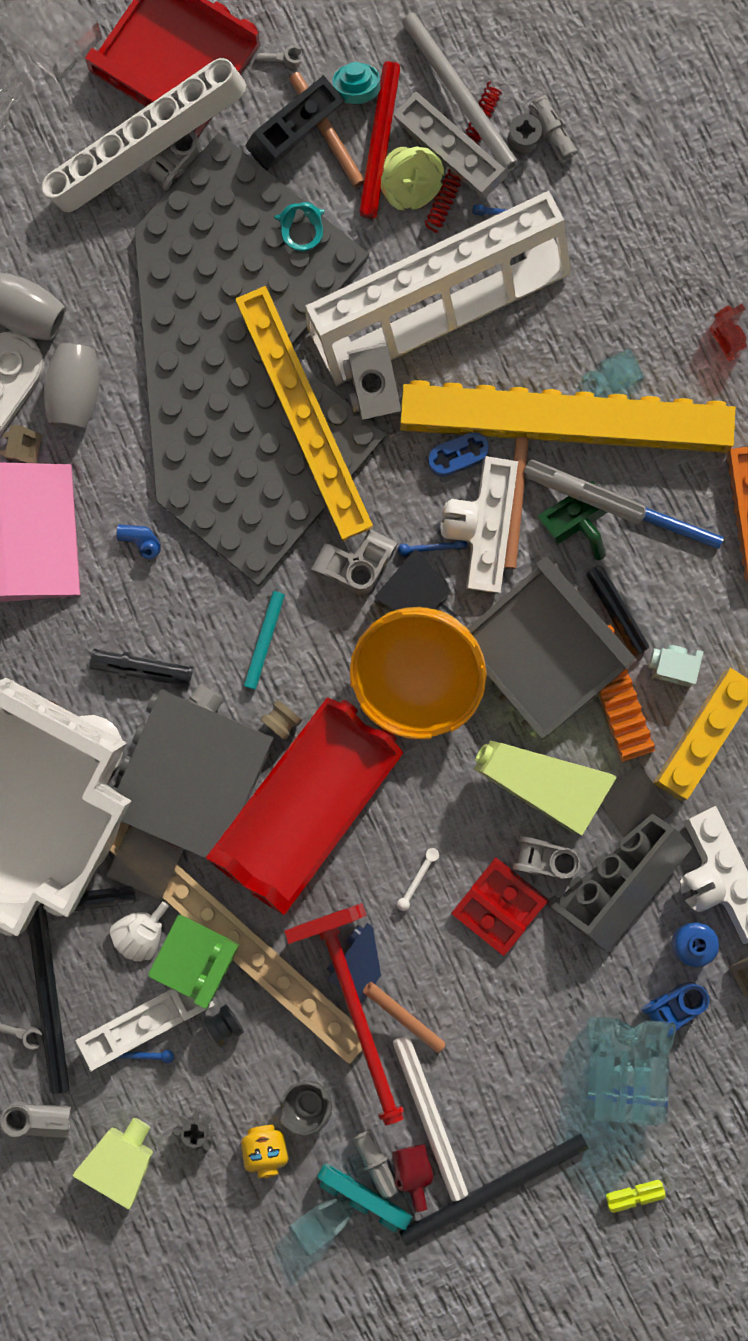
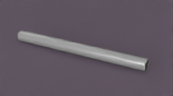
M415 13L406 15L402 20V24L498 163L506 169V172L514 169L518 164L517 159Z

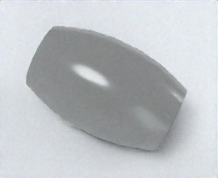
M0 273V325L26 337L52 340L63 322L66 312L65 306L40 285L23 277Z
M58 344L48 366L44 387V406L49 425L71 430H84L94 412L99 389V366L95 349L79 344Z

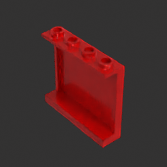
M133 0L100 49L97 51L91 48L85 57L89 72L147 107L216 59L225 58L229 60L241 75L260 47L259 31L252 22L244 18L239 20L231 15L226 6L217 1L212 3L209 0ZM207 120L202 125L193 130L196 133L197 138L199 137V135L201 134L209 120Z

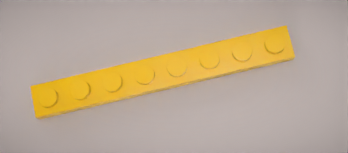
M266 286L235 298L239 311L342 542L372 529L373 524Z

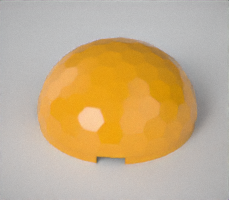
M409 607L389 612L366 629L359 638L352 653L350 683L358 702L361 704V709L375 724L401 737L431 739L432 736L457 730L471 718L484 695L487 675L484 655L477 640L458 620L439 610Z

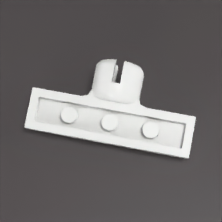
M485 456L483 458L477 500L470 502L451 499L445 503L442 517L459 519L460 521L445 519L444 523L441 522V535L447 539L466 541L471 547L466 589L496 594L501 593L518 461Z
M714 806L683 821L701 857L702 864L699 868L681 877L679 884L680 892L683 894L691 889L693 891L697 890V894L685 900L686 904L697 912L706 911L722 903L742 943L746 944L748 943V870L717 807Z

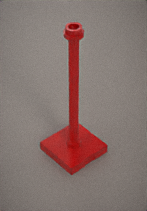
M363 903L297 925L284 932L288 944L319 934L320 940H325L383 1112L379 1113L378 1116L380 1120H383L384 1126L403 1120L402 1112H404L403 1106L396 1107L338 938V934H341L340 926L367 916Z

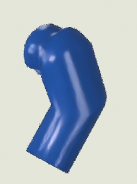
M118 524L117 541L134 542L145 559H154L159 555L161 550L160 542L150 528Z

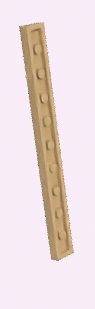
M121 821L110 851L181 915L239 943L240 946L233 961L350 1064L362 1050L352 1019L138 828Z

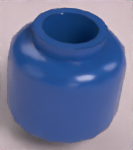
M691 922L677 928L673 934L671 946L677 960L684 965L702 967L711 963L717 956L719 942L714 930L709 926L698 922Z

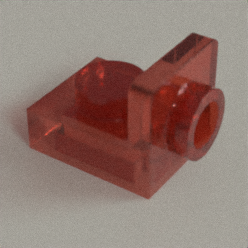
M743 304L735 308L728 305L714 315L715 320L709 328L729 361L740 356L748 346L744 331L740 326L733 324L746 310Z

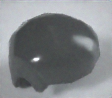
M303 1080L293 1084L280 1101L281 1123L293 1135L307 1137L319 1132L328 1124L332 1114V1102L329 1092L318 1082Z

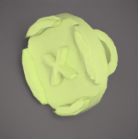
M399 147L390 152L385 159L384 172L381 177V190L386 200L398 210L410 207L412 210H415L431 202L442 186L440 181L442 175L444 176V167L441 160L435 153L423 147L409 149L407 147Z

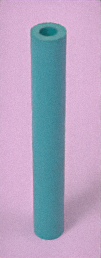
M272 591L244 682V687L257 689L285 598L283 593Z

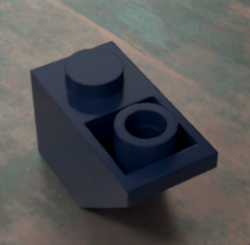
M366 923L363 928L359 925L355 927L346 940L351 946L344 955L361 1004L367 997L363 993L364 987L369 982L376 984L381 977L373 926L369 923ZM331 962L326 969L331 972L328 981L341 989L333 963Z

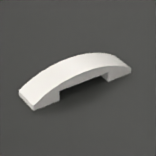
M170 989L76 1039V1042L92 1071L206 1009L195 1004L194 999L174 989ZM213 1001L211 1002L208 1008L214 1006Z

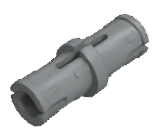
M546 95L536 98L528 107L541 123V135L549 141L559 162H566L578 153L577 148L565 130L566 124L563 119L558 118Z

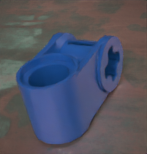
M685 982L670 992L650 1001L641 1008V1011L649 1016L656 1027L658 1039H663L679 1030L685 1023L702 1014L709 1005V996L707 991L694 982ZM691 989L697 990L700 994L699 1003L694 1007H686L683 1002L685 993ZM659 1010L662 1012L663 1016H664L665 1019L667 1020L666 1023L664 1022L663 1018H662L661 1015L659 1014Z

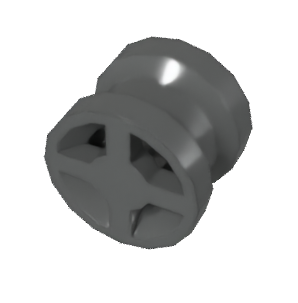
M521 114L513 119L508 134V145L515 153L526 155L536 150L542 133V126L539 120L530 114Z

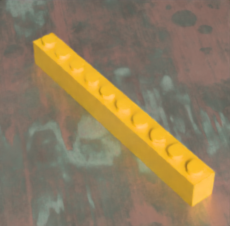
M414 380L410 384H403L400 431L455 435L475 432L480 433L484 437L514 439L516 437H525L529 440L727 453L734 446L736 407L726 406L724 401H708L704 405L693 404V400L686 398L674 399L673 402H660V398L655 396H644L640 400L627 399V396L623 394H610L607 398L594 397L595 394L591 392H576L575 396L561 395V391L554 389L542 390V393H529V390L523 387L509 388V391H499L491 385H478L476 389L463 388L462 384L451 382L444 383L443 387L430 386L429 382Z

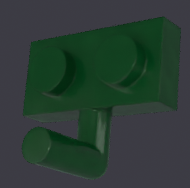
M568 496L537 516L541 526L557 545L581 530L589 540L593 558L596 560L605 558L606 552L602 536L592 522L608 512Z

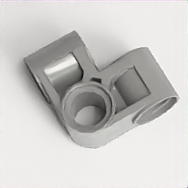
M371 529L367 531L355 555L325 542L311 568V572L321 579L336 584L356 595H366L376 585L383 569L390 562L398 543ZM361 570L367 572L370 576L368 583L359 585L353 582L351 577L355 572Z

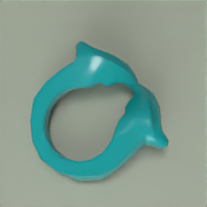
M309 202L290 204L279 215L274 216V219L280 222L284 243L296 251L306 252L311 250L323 238L321 216L325 213V210L319 209ZM298 209L303 210L304 215L308 217L316 231L313 241L306 245L294 243L289 235L293 218H295L296 210Z

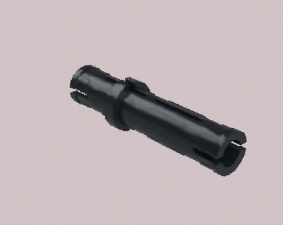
M94 648L90 659V670L119 674V678L124 679L127 676L186 686L187 688L190 686L193 666H183L131 656V652L126 651L123 654Z

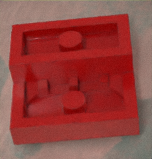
M495 857L451 914L501 955L505 956L525 932L526 927L545 906L548 899Z

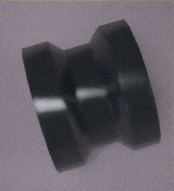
M227 1004L222 1006L219 1013L215 1016L209 1015L203 1019L206 1028L220 1048L225 1046L228 1039L232 1036H240L244 1033L240 1022Z

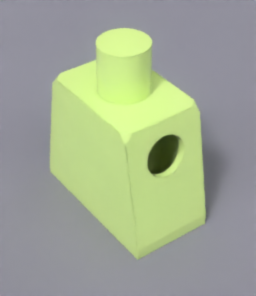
M132 1118L124 1133L112 1127L76 1169L73 1177L125 1208L130 1209L137 1198L153 1155V1151L142 1144L151 1127L137 1118Z

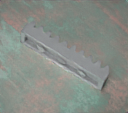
M415 91L393 113L396 122L403 130L405 129L411 137H415L420 145L422 144L425 148L435 153L446 168L449 167L455 176L458 175L464 184L467 183L473 192L476 191L482 200L508 176L506 169L418 92Z

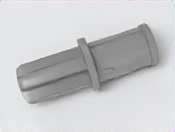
M371 1128L351 1138L365 1167H363V1170H368L381 1198L387 1199L395 1195L399 1190L385 1162L388 1157L383 1156Z

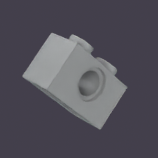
M382 343L347 351L348 359L342 362L346 380L353 379L355 392L349 393L353 413L360 412L361 418L364 420L400 412L401 406L388 345ZM368 373H375L380 379L378 387L371 391L365 390L362 387L363 377Z

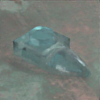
M343 1197L327 1200L315 1206L287 1227L306 1256L311 1255L346 1226L354 1210L349 1204L350 1198Z

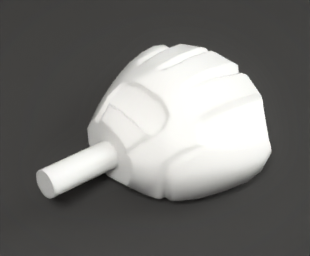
M162 901L152 915L145 912L131 913L115 922L110 927L109 934L118 952L134 961L151 960L157 951L161 936L162 925L159 919L170 905L166 901Z

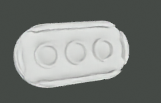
M13 331L0 334V436L40 381L44 369L43 356L35 341L30 337Z

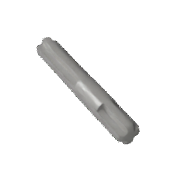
M530 460L524 469L527 479L635 524H640L645 517L646 507L538 461Z

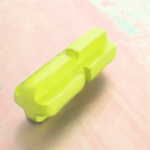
M654 1180L636 1185L633 1190L629 1187L607 1193L606 1202L609 1210L615 1213L634 1208L637 1203L645 1205L663 1200L666 1197L665 1189L660 1180Z

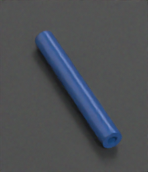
M646 508L643 521L714 548H720L723 536Z

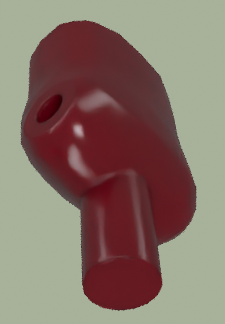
M425 1144L393 1151L392 1158L397 1189L400 1192L411 1194L415 1213L428 1210L423 1189L432 1183L433 1172L428 1160Z

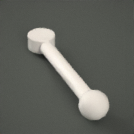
M430 848L426 851V860L405 896L397 901V908L400 911L409 909V901L431 863L439 858V852L436 849Z

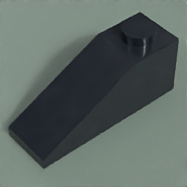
M323 75L255 130L245 144V147L265 170H268L296 147L342 105L345 100Z

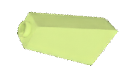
M491 740L489 744L483 745L475 758L477 764L473 769L570 832L583 835L617 778L610 773Z

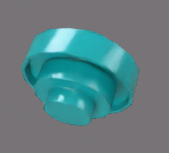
M351 62L341 67L332 78L333 87L343 97L344 103L361 104L370 101L378 95L381 88L379 72L373 66L360 62Z

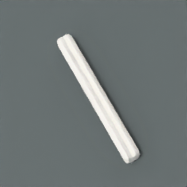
M408 1035L398 1037L393 1040V1046L452 1201H459L468 1196L466 1185L411 1038Z

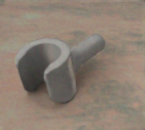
M290 45L286 48L285 53H257L256 60L257 62L283 63L287 69L296 70L300 66L301 60H292L289 58V55H301L302 48L298 45Z
M0 1023L1 1033L21 1039L28 1049L39 1047L37 1044L29 1043L26 1039V1036L31 1032L42 1035V1031L39 1028L29 1027L24 1030Z

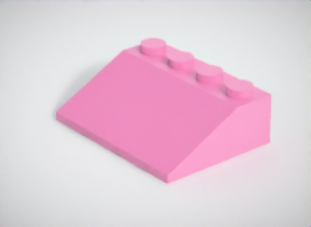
M0 463V602L81 596L72 465Z

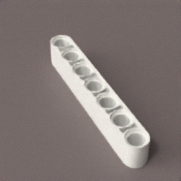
M219 58L212 61L50 172L43 180V193L64 212H72L237 101L245 92V80L229 60Z

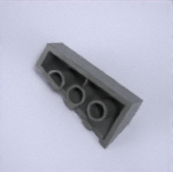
M651 814L619 841L620 847L607 856L603 854L594 862L597 866L582 879L577 876L568 884L570 889L559 898L554 895L546 903L585 937L607 953L693 848L674 827L654 814Z

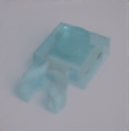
M629 348L601 361L599 367L602 372H587L581 381L582 383L590 380L595 381L598 384V388L592 390L591 393L595 394L594 397H599L608 386H610L613 394L642 381L644 375Z

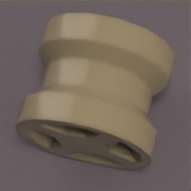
M277 699L273 704V710L269 714H264L260 721L282 740L286 741L289 738V731L294 726H299L302 719Z

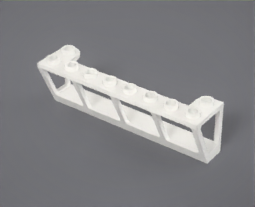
M547 191L306 305L307 330L335 386L349 381L346 380L342 362L348 359L347 351L386 343L390 358L393 360L571 275L564 219L551 193ZM523 253L526 259L511 266V258ZM500 264L501 271L450 294L452 286ZM440 293V300L390 323L389 317ZM380 321L381 328L352 342L350 341L349 335Z

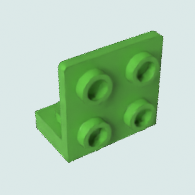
M178 915L148 975L150 978L194 999L195 1004L207 1009L240 944L183 915Z

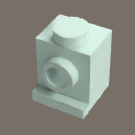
M668 645L667 649L662 648L661 650L653 648L648 666L653 669L651 678L692 687L697 681L703 651L696 650L691 655H688V649L680 646Z

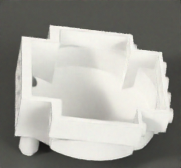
M8 678L0 680V933L8 936H19L27 928L38 905L41 903L44 904L43 908L56 916L65 915L68 917L76 909L93 874L109 853L117 836L119 825L132 800L120 795L107 785L127 742Z

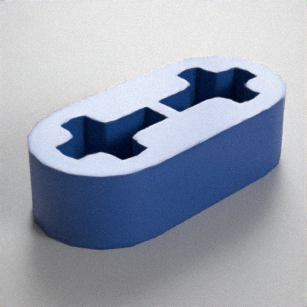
M473 432L440 444L433 448L429 454V469L436 476L446 477L483 462V458L487 456L489 449L488 441L480 433ZM473 441L475 445L481 444L482 446L479 449L478 456H474L472 452L461 455L460 452L468 448V442ZM442 453L444 457L455 454L456 458L451 459L448 463V468L444 469L441 464L435 465L434 463L438 460V454Z

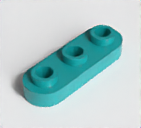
M323 1163L316 1175L321 1180L319 1186L334 1196H337L339 1192L351 1199L349 1204L353 1208L364 1214H367L368 1210L380 1216V1224L393 1232H397L398 1228L406 1230L413 1218L412 1215L388 1199L381 1198L380 1194L329 1164Z

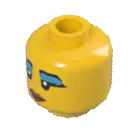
M264 1125L248 1129V1135L243 1137L240 1143L245 1170L257 1173L258 1179L279 1175L278 1168L285 1166L288 1162L284 1133L275 1130L274 1125Z

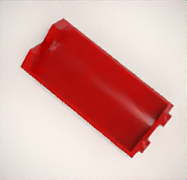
M330 698L324 700L206 856V859L234 883L241 884L251 892L252 896L282 915L286 914L404 753L395 743L397 738L393 733L381 727L378 730L365 725L356 715L358 713L357 708L343 699L341 702Z

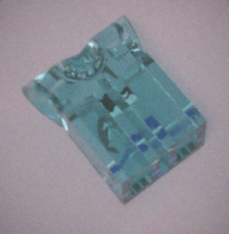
M588 1017L587 1033L592 1054L590 1055L587 1119L651 1126L668 1123V1055L675 1037L676 1025L674 1022L646 1020L632 1027L618 1018Z

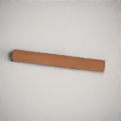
M369 982L364 987L363 993L432 1050L436 1053L443 1050L445 1042L373 982Z

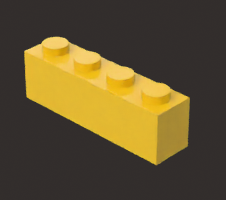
M732 668L722 673L655 778L654 785L679 801L688 800L748 705V678Z

